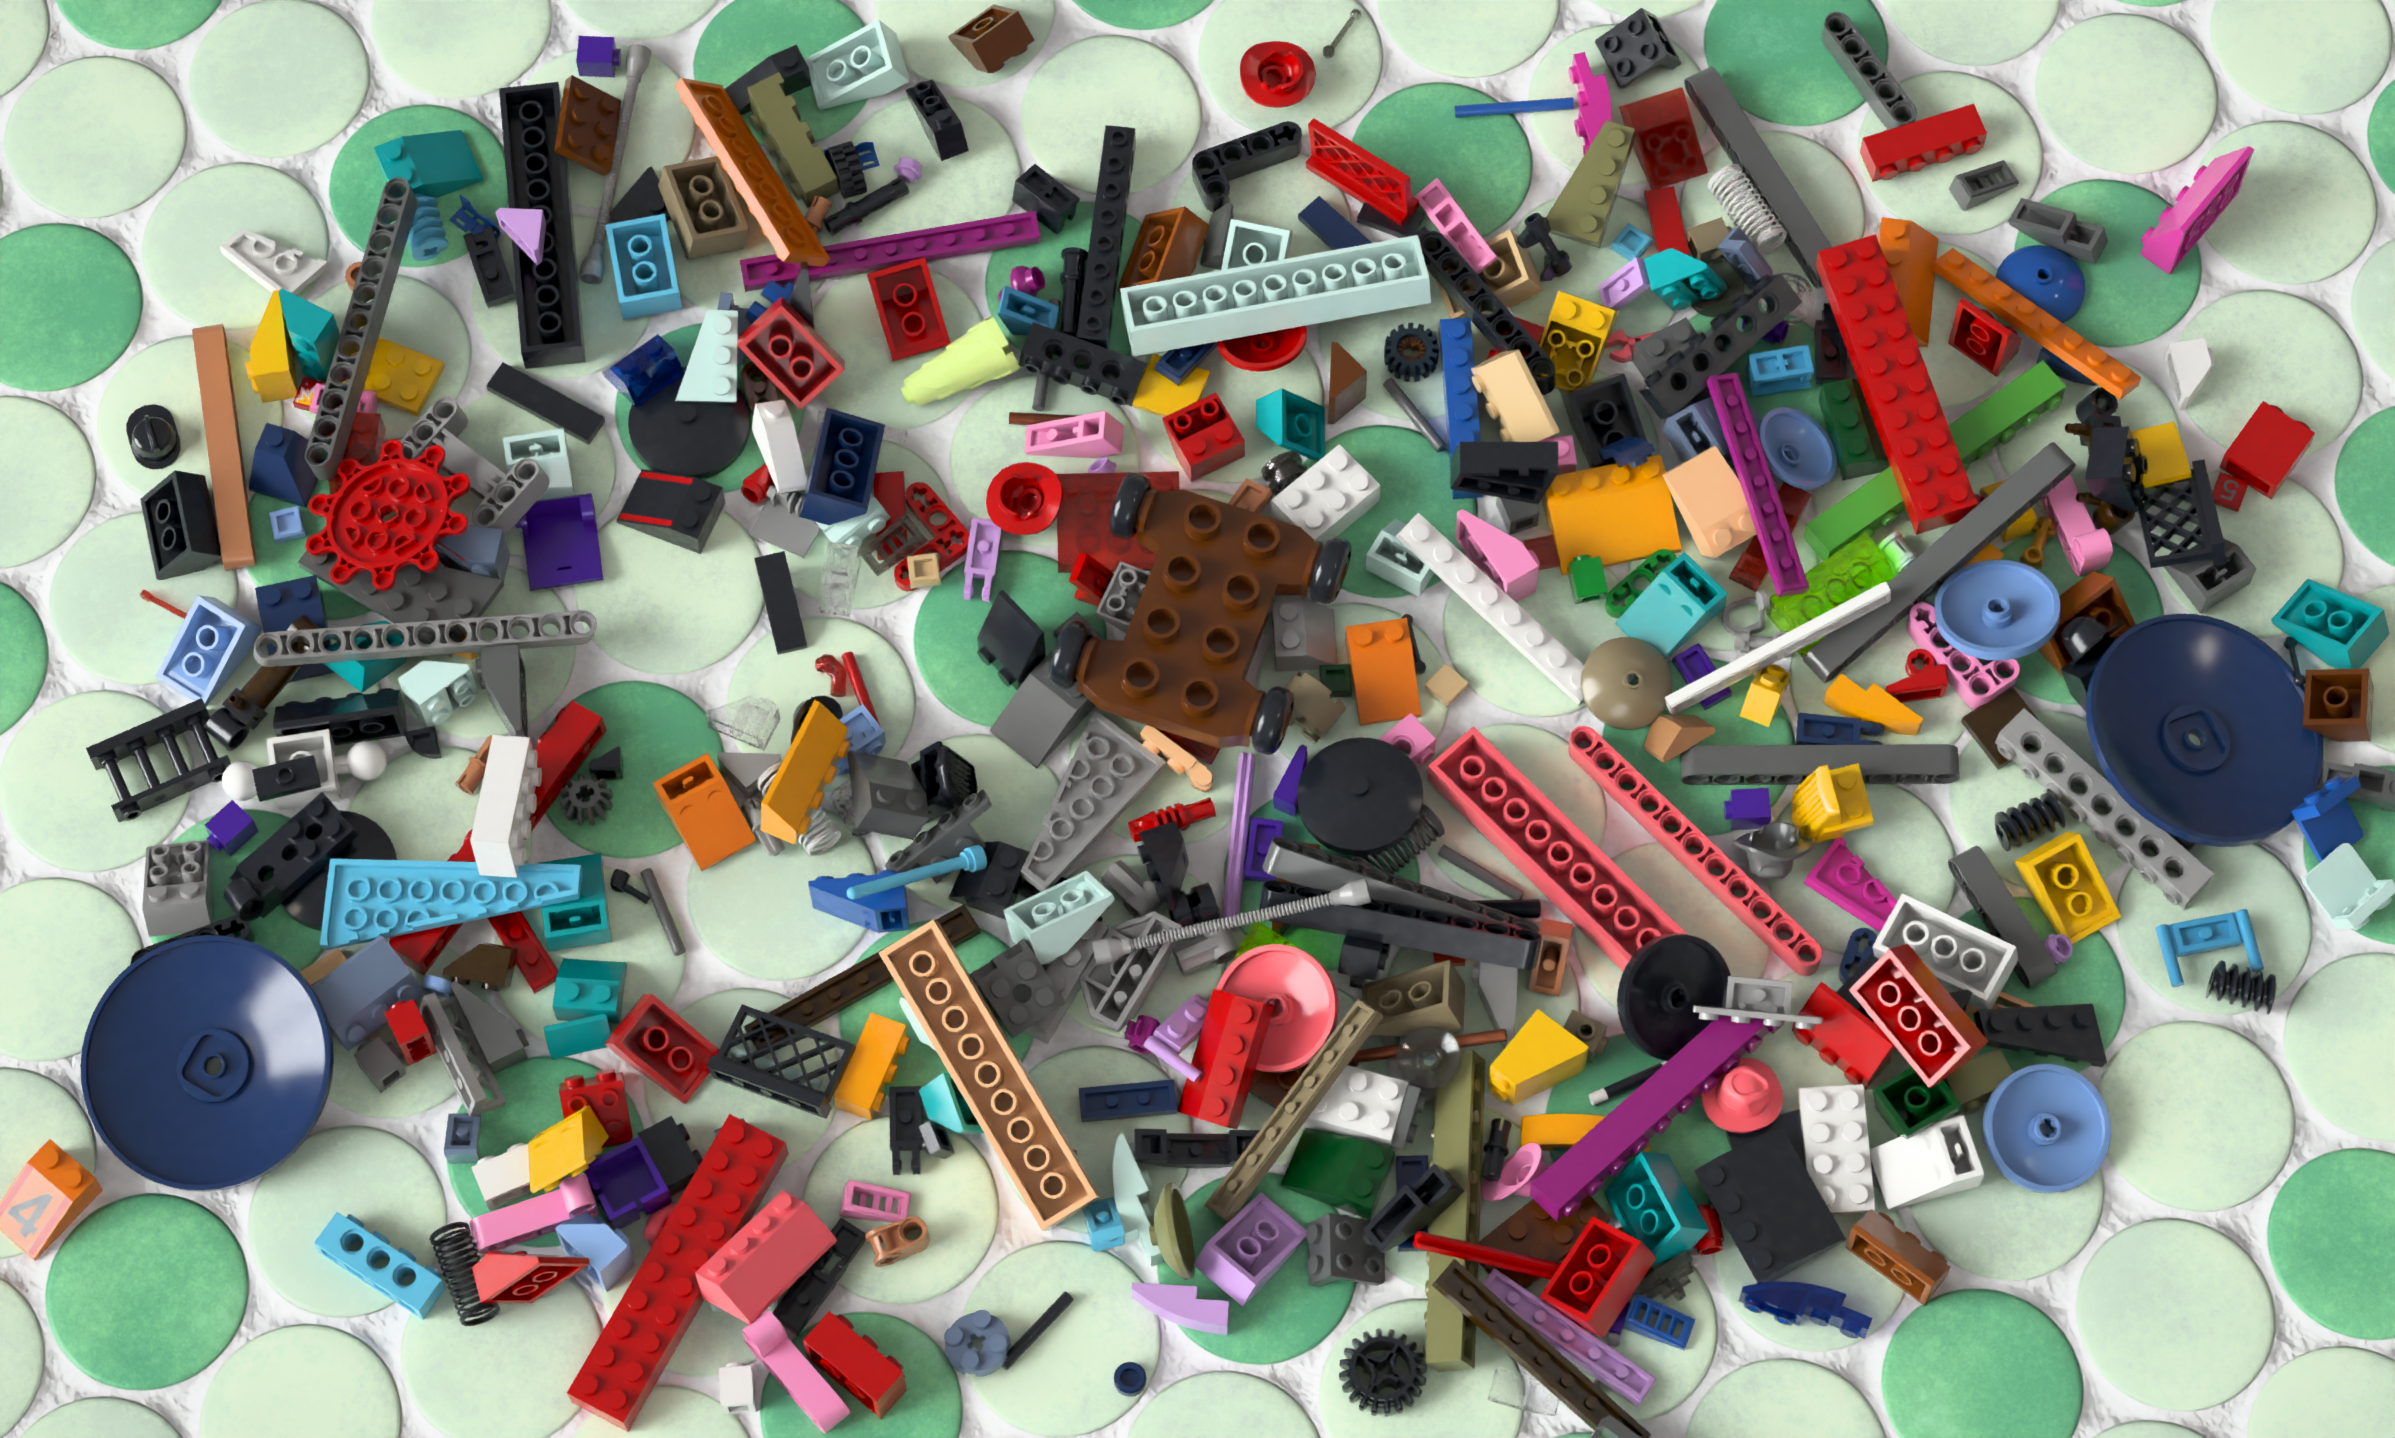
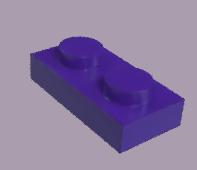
M1252 817L1244 880L1258 882L1276 881V877L1265 872L1262 866L1273 837H1282L1283 821Z

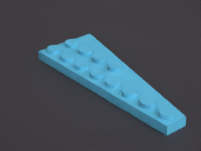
M330 859L320 947L322 950H331L370 942L380 935L384 938H390L580 899L583 869L581 865L525 863L524 866H519L517 878L479 875L476 862Z

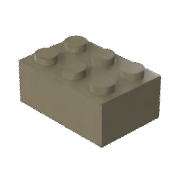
M714 156L664 166L658 187L687 260L743 249L749 227L728 174L721 166L719 157Z

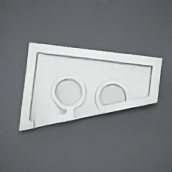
M245 229L239 230L221 245V253L271 293L283 288L298 295L329 268L328 261L320 258L314 260L306 257L300 250L293 248L291 251L275 245V241Z

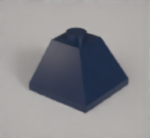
M266 423L255 448L249 490L306 508L318 482V478L314 475L305 459V451L309 440L296 431Z

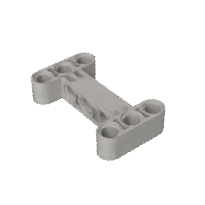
M439 398L401 438L403 455L407 459H415L421 456L428 447L432 445L441 446L446 453L445 462L441 469L450 476L458 473L466 474L470 479V491L483 500L472 513L474 525L502 529L505 536L547 490L550 482L549 477L537 461L532 458L521 459L507 474L503 473L457 438L466 428L468 418L453 398Z

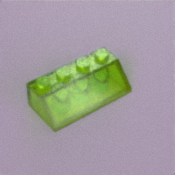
M1864 533L1805 573L1809 585L1807 593L1778 597L1777 593L1769 597L1770 608L1766 609L1765 613L1780 631L1790 632L1885 581L1888 583L1895 576L1886 555L1871 537ZM1826 636L1797 650V652L1804 658Z

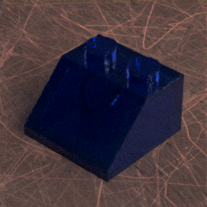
M657 334L607 368L602 374L635 407H638L683 375L684 371L675 350Z

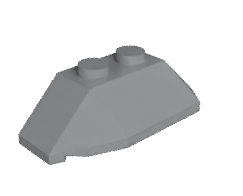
M1153 911L1145 914V916L1111 927L1105 938H1130L1134 940V938L1138 939V937L1142 938V936H1149L1150 934L1153 935L1154 933L1157 934L1166 930L1181 929L1182 926ZM1176 940L1166 944L1163 943L1162 945L1159 943L1157 946L1155 944V946L1151 945V947L1135 949L1133 953L1125 954L1116 961L1103 965H1097L1095 956H1093L1079 979L1090 1017L1117 1032L1121 1031L1128 1024L1129 1020L1135 1018L1166 967Z

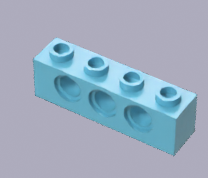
M336 1212L314 1242L318 1252L424 1320L446 1290L441 1279L442 1274L430 1265H426L423 1268L415 1262L416 1257L407 1250L400 1248L397 1251L389 1246L390 1241L377 1231H374L373 1234L363 1229L364 1224L353 1215L348 1214L347 1217H344ZM361 1241L364 1243L359 1251H348L349 1246L353 1242ZM379 1259H390L389 1264L385 1268L377 1269L374 1267ZM407 1275L416 1276L415 1281L411 1285L403 1286L400 1284L403 1277Z

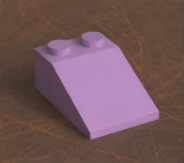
M1260 1192L1205 1244L1194 1266L1243 1307L1264 1287L1307 1238V1230Z

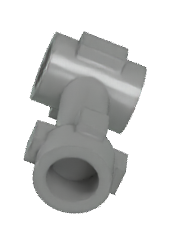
M1742 629V631H1736L1734 649L1740 650V653H1748L1749 648H1759L1788 632L1779 631L1773 637L1752 636L1750 635V629Z

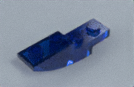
M1774 1281L1743 1286L1738 1301L1743 1303V1306L1752 1312L1762 1313L1763 1311L1773 1315L1776 1321L1784 1325L1791 1326L1795 1324L1799 1326L1803 1315L1809 1316L1810 1321L1820 1326H1827L1829 1324L1839 1328L1843 1335L1854 1339L1858 1338V1336L1865 1339L1872 1321L1871 1317L1843 1306L1846 1297L1845 1293L1808 1283Z

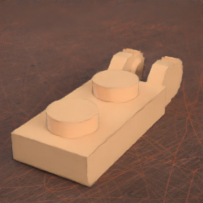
M1146 725L1140 732L1141 741L1143 742L1142 746L1155 755L1159 754L1168 761L1166 763L1167 766L1179 775L1185 773L1189 776L1191 786L1195 789L1198 788V791L1206 793V791L1209 792L1212 789L1214 782L1210 769L1207 770L1206 766L1154 727Z

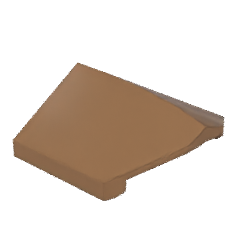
M1664 714L1651 723L1643 747L1646 752L1666 763L1716 733L1712 725L1695 715Z

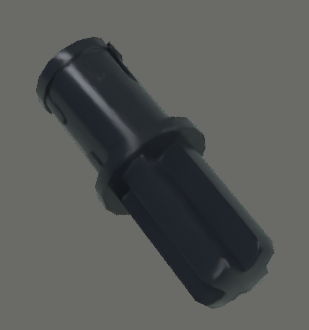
M1495 1118L1491 1121L1488 1143L1483 1147L1486 1154L1481 1174L1489 1182L1500 1179L1504 1157L1509 1154L1507 1143L1512 1124L1504 1119L1502 1131L1499 1130L1501 1118Z

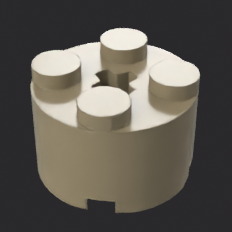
M1297 671L1284 687L1291 690L1294 695V706L1289 726L1296 723L1303 728L1301 733L1313 743L1323 739L1346 710L1345 705L1340 699L1336 703L1331 700V690L1307 673L1301 676L1300 671Z

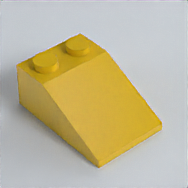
M275 290L272 293L250 347L251 360L246 361L248 378L251 379L254 393L259 392L263 403L295 398L298 391L293 345L278 293L280 290Z
M2067 831L2014 861L2027 889L2056 933L2068 937L2071 944L2121 917L2080 833Z

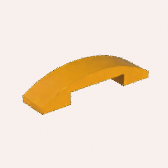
M1585 1114L1523 1116L1521 1147L1532 1142L1537 1143L1542 1148V1151H1553V1147L1571 1148L1606 1116ZM1650 1143L1644 1150L1645 1152H1649Z

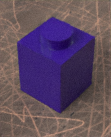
M579 36L576 57L579 76L615 78L616 66H621V49L616 48L614 37Z
M1769 788L1733 789L1730 791L1729 800L1724 801L1725 820H1730L1731 830L1761 829L1763 825L1770 824Z
M233 800L205 824L209 834L206 838L207 841L218 852L223 849L230 857L259 832L254 820Z

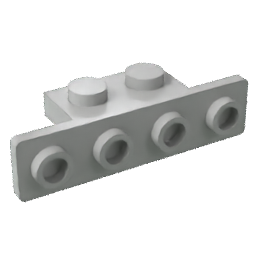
M1728 976L1725 1008L1693 1005V1012L1699 1013V1019L1718 1021L1719 1015L1731 1016V1022L1750 1024L1751 1018L1764 1019L1763 1025L1779 1027L1783 1026V1021L1796 1022L1795 1028L1815 1030V1024H1822L1823 1018L1819 1016L1790 1014L1793 982Z

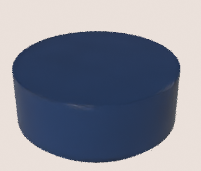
M1123 1363L1114 1373L1115 1388L1124 1396H1136L1146 1386L1145 1370L1137 1363Z

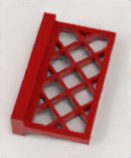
M1313 118L1309 122L1308 129L1312 155L1305 162L1306 169L1361 203H1367L1402 226L1420 206L1419 200L1412 196L1410 177Z

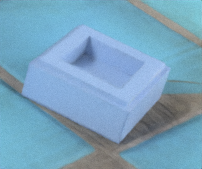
M299 506L269 512L276 544L306 537Z

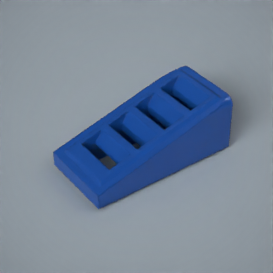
M1635 1293L1625 1318L1623 1329L1685 1351L1696 1319ZM1640 1309L1646 1311L1642 1322L1637 1320ZM1652 1313L1659 1315L1655 1327L1648 1325ZM1665 1318L1671 1320L1666 1333L1661 1331ZM1677 1322L1683 1324L1679 1338L1673 1336Z

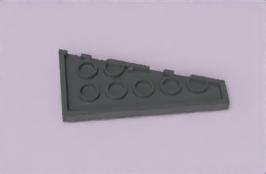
M306 550L298 561L300 568L312 575H316L317 578L393 623L478 618L484 614L504 586L503 580L442 566H439L436 571L428 573L419 569L417 565L411 564L403 567L397 573L394 587L390 591L383 592L374 587L372 584V572L369 571L359 573L347 585L334 583L330 578V571L337 562L336 553L317 557L311 555ZM459 630L449 633V637L454 642H462L465 639V635ZM426 632L420 633L417 636L428 644L435 641L434 637Z

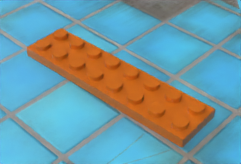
M681 78L675 85V88L681 96L682 103L688 107L694 117L695 124L708 139V145L721 160V166L729 173L735 183L736 190L742 194L748 204L749 211L761 225L763 234L769 238L774 246L778 258L786 263L801 264V262H808V266L824 267L830 261V257L723 85Z

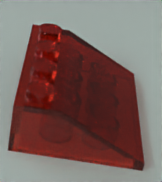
M1179 471L1138 472L1148 476L1151 488H1157L1159 492L1179 490ZM1132 472L1056 474L1061 482L1063 491L1062 504L1057 515L1058 573H1072L1079 554L1090 555L1111 572L1116 571L1120 561L1144 571L1152 570L1157 555L1144 545L1137 543V533L1134 537L1126 540L1115 537L1109 529L1110 515L1118 489L1124 477Z

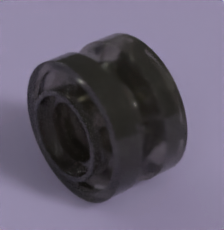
M1288 451L1267 462L1262 468L1261 474L1266 482H1270L1269 489H1271L1272 494L1277 496L1308 469L1302 464V458L1297 451Z

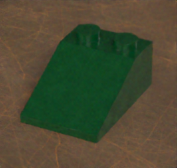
M1304 1128L1282 1180L1281 1187L1371 1221L1394 1165L1395 1151L1366 1140Z

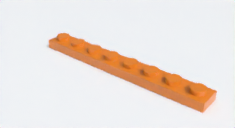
M1950 249L1933 262L1932 271L2121 400L2139 386L2141 376L1955 249Z

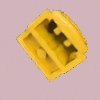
M1859 763L1829 770L1828 764L1819 766L1798 785L1799 787L1793 793L1791 820L1799 827L1802 836L1812 838L1814 844L1844 837V832L1874 825Z

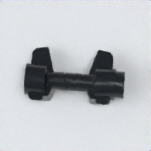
M1533 213L1528 216L1524 221L1526 228L1518 236L1517 243L1522 248H1529L1540 242L1546 253L1540 281H1551L1554 277H1559L1569 272L1572 268L1569 255L1564 250L1558 251L1548 233L1551 227L1548 219L1542 217L1540 213Z

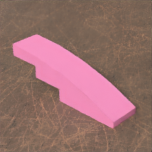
M1438 178L1414 196L1419 200V204L1426 211L1428 217L1440 233L1444 235L1477 275L1498 258L1476 226Z

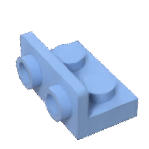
M863 704L840 719L848 728L847 741L851 742L849 750L876 755L883 749L886 743L885 732ZM847 755L844 759L839 758L835 766L838 767L835 777L842 773H849Z

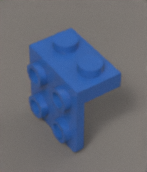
M2339 775L2324 783L2325 787L2323 789L2312 792L2304 797V802L2291 811L2319 863L2340 844L2349 843L2352 846L2363 837V830L2345 799L2361 787L2356 775L2345 779Z

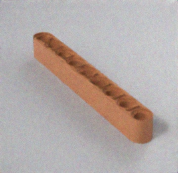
M223 323L193 328L194 350L223 565L225 571L256 566V553L225 328Z

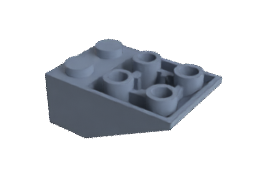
M1712 397L1692 404L1667 418L1662 431L1683 463L1712 446L1718 448L1726 462L1732 460ZM1747 399L1757 429L1761 419Z

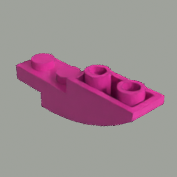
M1582 52L1573 54L1572 66L1569 67V76L1572 84H1577L1579 89L1577 99L1580 107L1578 119L1574 120V126L1577 136L1583 137L1585 143L1583 145V154L1585 155L1605 121H1611V101L1605 74L1593 77L1586 54Z

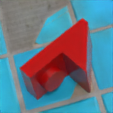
M1079 554L1069 578V582L1077 587L1074 598L1099 607L1114 573L1090 555Z

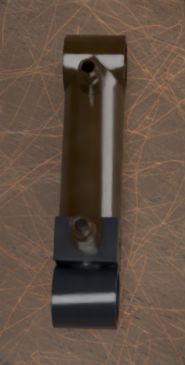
M2102 387L2095 389L2076 406V415L2081 424H2066L2065 431L2080 436V443L2082 446H2088V453L2090 451L2093 429L2122 427L2120 416L2112 415L2118 408L2116 397ZM2079 492L2076 494L2077 502L2097 505V509L2093 513L2094 525L2097 529L2104 528L2109 535L2115 534L2132 521L2135 516V512L2127 511L2095 498L2091 492Z
M303 615L297 618L287 631L321 628L308 616ZM329 639L323 642L324 648L328 644ZM297 641L291 645L293 651L300 654L305 653L309 649L306 643L302 641ZM303 665L261 666L241 690L237 688L233 690L222 703L224 707L217 710L209 718L205 730L227 750L236 749L247 738L250 728L254 730L268 713L264 710Z

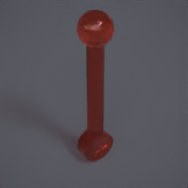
M143 589L139 594L142 599L148 602L151 601L184 620L188 614L156 598L147 590Z

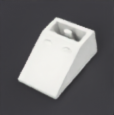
M1964 1115L1939 1121L1909 1139L1901 1136L1870 1149L1871 1164L1887 1211L1979 1187L1984 1176Z

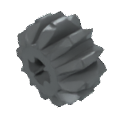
M592 772L588 779H585L584 775L579 773V781L575 782L568 779L567 785L569 788L561 789L560 794L563 800H561L560 806L562 810L566 811L565 815L569 821L576 818L577 825L581 827L585 820H588L589 824L594 826V818L598 817L605 820V811L612 810L613 805L610 799H612L613 793L611 789L607 788L608 784L604 778L597 781L596 774ZM589 797L590 801L584 802L583 798Z

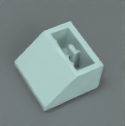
M564 428L503 438L508 472L521 459L532 458L537 461L549 477V487L537 501L575 495Z
M1395 519L1381 530L1368 551L1366 570L1420 597L1434 572L1396 538L1397 534L1407 524Z
M423 660L398 678L406 703L426 727L444 723L449 718L450 713L459 707L469 705L478 694L471 669L467 664Z

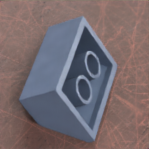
M382 935L378 936L311 986L325 1010L331 1034L347 1051H350L388 1022L384 1012L388 1011L393 1004L404 1000L414 999L416 1001L425 994L411 971Z

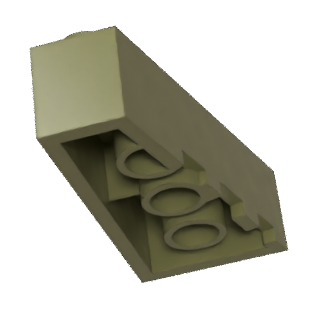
M778 72L748 87L752 112L749 115V120L755 131L761 130L764 135L762 140L768 153H775L778 158L776 164L782 176L790 178L792 182L790 187L796 199L802 198L808 208L811 206L814 196H821L827 199L839 193L838 181L820 146L812 145L815 143V140L806 120L801 123L799 122L801 117L796 107L797 104L791 94L785 96L784 80Z
M1608 120L1605 121L1546 216L1551 227L1549 233L1597 248L1601 247L1636 138L1634 128Z

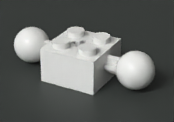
M329 729L266 739L269 765L314 755L321 783L320 788L274 798L279 810L306 806L321 792L331 802L341 800L338 775L351 773L359 780L370 781L383 773L387 763L386 754L382 747L372 741L358 742L351 747L347 755L336 756L334 741ZM237 761L225 769L222 776V786L229 797L238 801H246L257 795L252 769H257L254 764L247 761Z

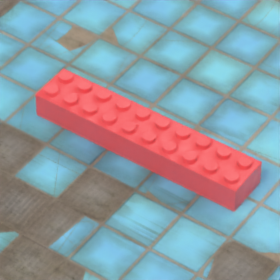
M1474 726L1428 765L1427 781L1622 971H1624L1635 952L1648 941L1665 934H1687Z

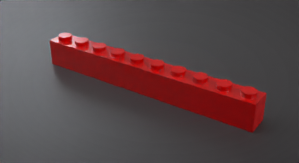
M573 700L566 708L564 707L558 712L554 725L548 732H544L537 742L535 749L538 754L537 768L542 769V781L540 787H535L534 794H536L537 804L535 812L530 813L529 817L531 832L559 796L561 789L565 788L568 779L574 776L607 731L602 717ZM473 829L467 833L464 844L457 854H452L447 861L476 862L470 842ZM463 923L390 937L389 944L405 965L424 976Z

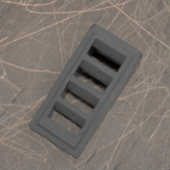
M2002 160L1956 175L1949 190L1964 211L2017 187L2019 181L2006 162ZM1995 173H1997L2000 176L2003 182H1999V180L1995 176Z

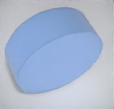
M424 975L421 985L424 991L429 993L435 992L436 995L442 997H450L453 993L450 986L452 982L440 977Z

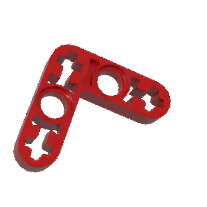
M915 482L906 490V504L934 538L910 556L928 554L930 552L938 553L941 556L939 561L941 572L967 553L970 534L929 485L923 482ZM917 493L920 496H925V502L929 506L926 510L925 505L919 499L914 501V494ZM935 513H942L947 518L944 524L937 526L933 525L929 519ZM955 536V538L960 539L962 537V544H952L951 538ZM947 547H948V553H949V555H946V552H945V550H944V549H946ZM905 558L895 567V583L903 591H914L917 588L911 589L910 579H903V572L906 571L909 574L907 558Z

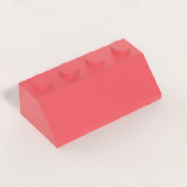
M782 1190L695 1272L704 1300L751 1325L837 1242L836 1237L806 1202Z

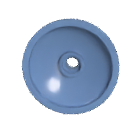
M1788 407L1773 409L1761 419L1757 432L1769 468L1779 479L1791 486L1805 490L1821 488L1832 479L1837 467L1835 448L1830 437L1817 421L1802 411Z

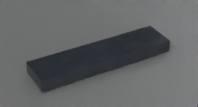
M502 362L486 385L487 390L558 429L564 428V432L588 445L605 423L604 416Z

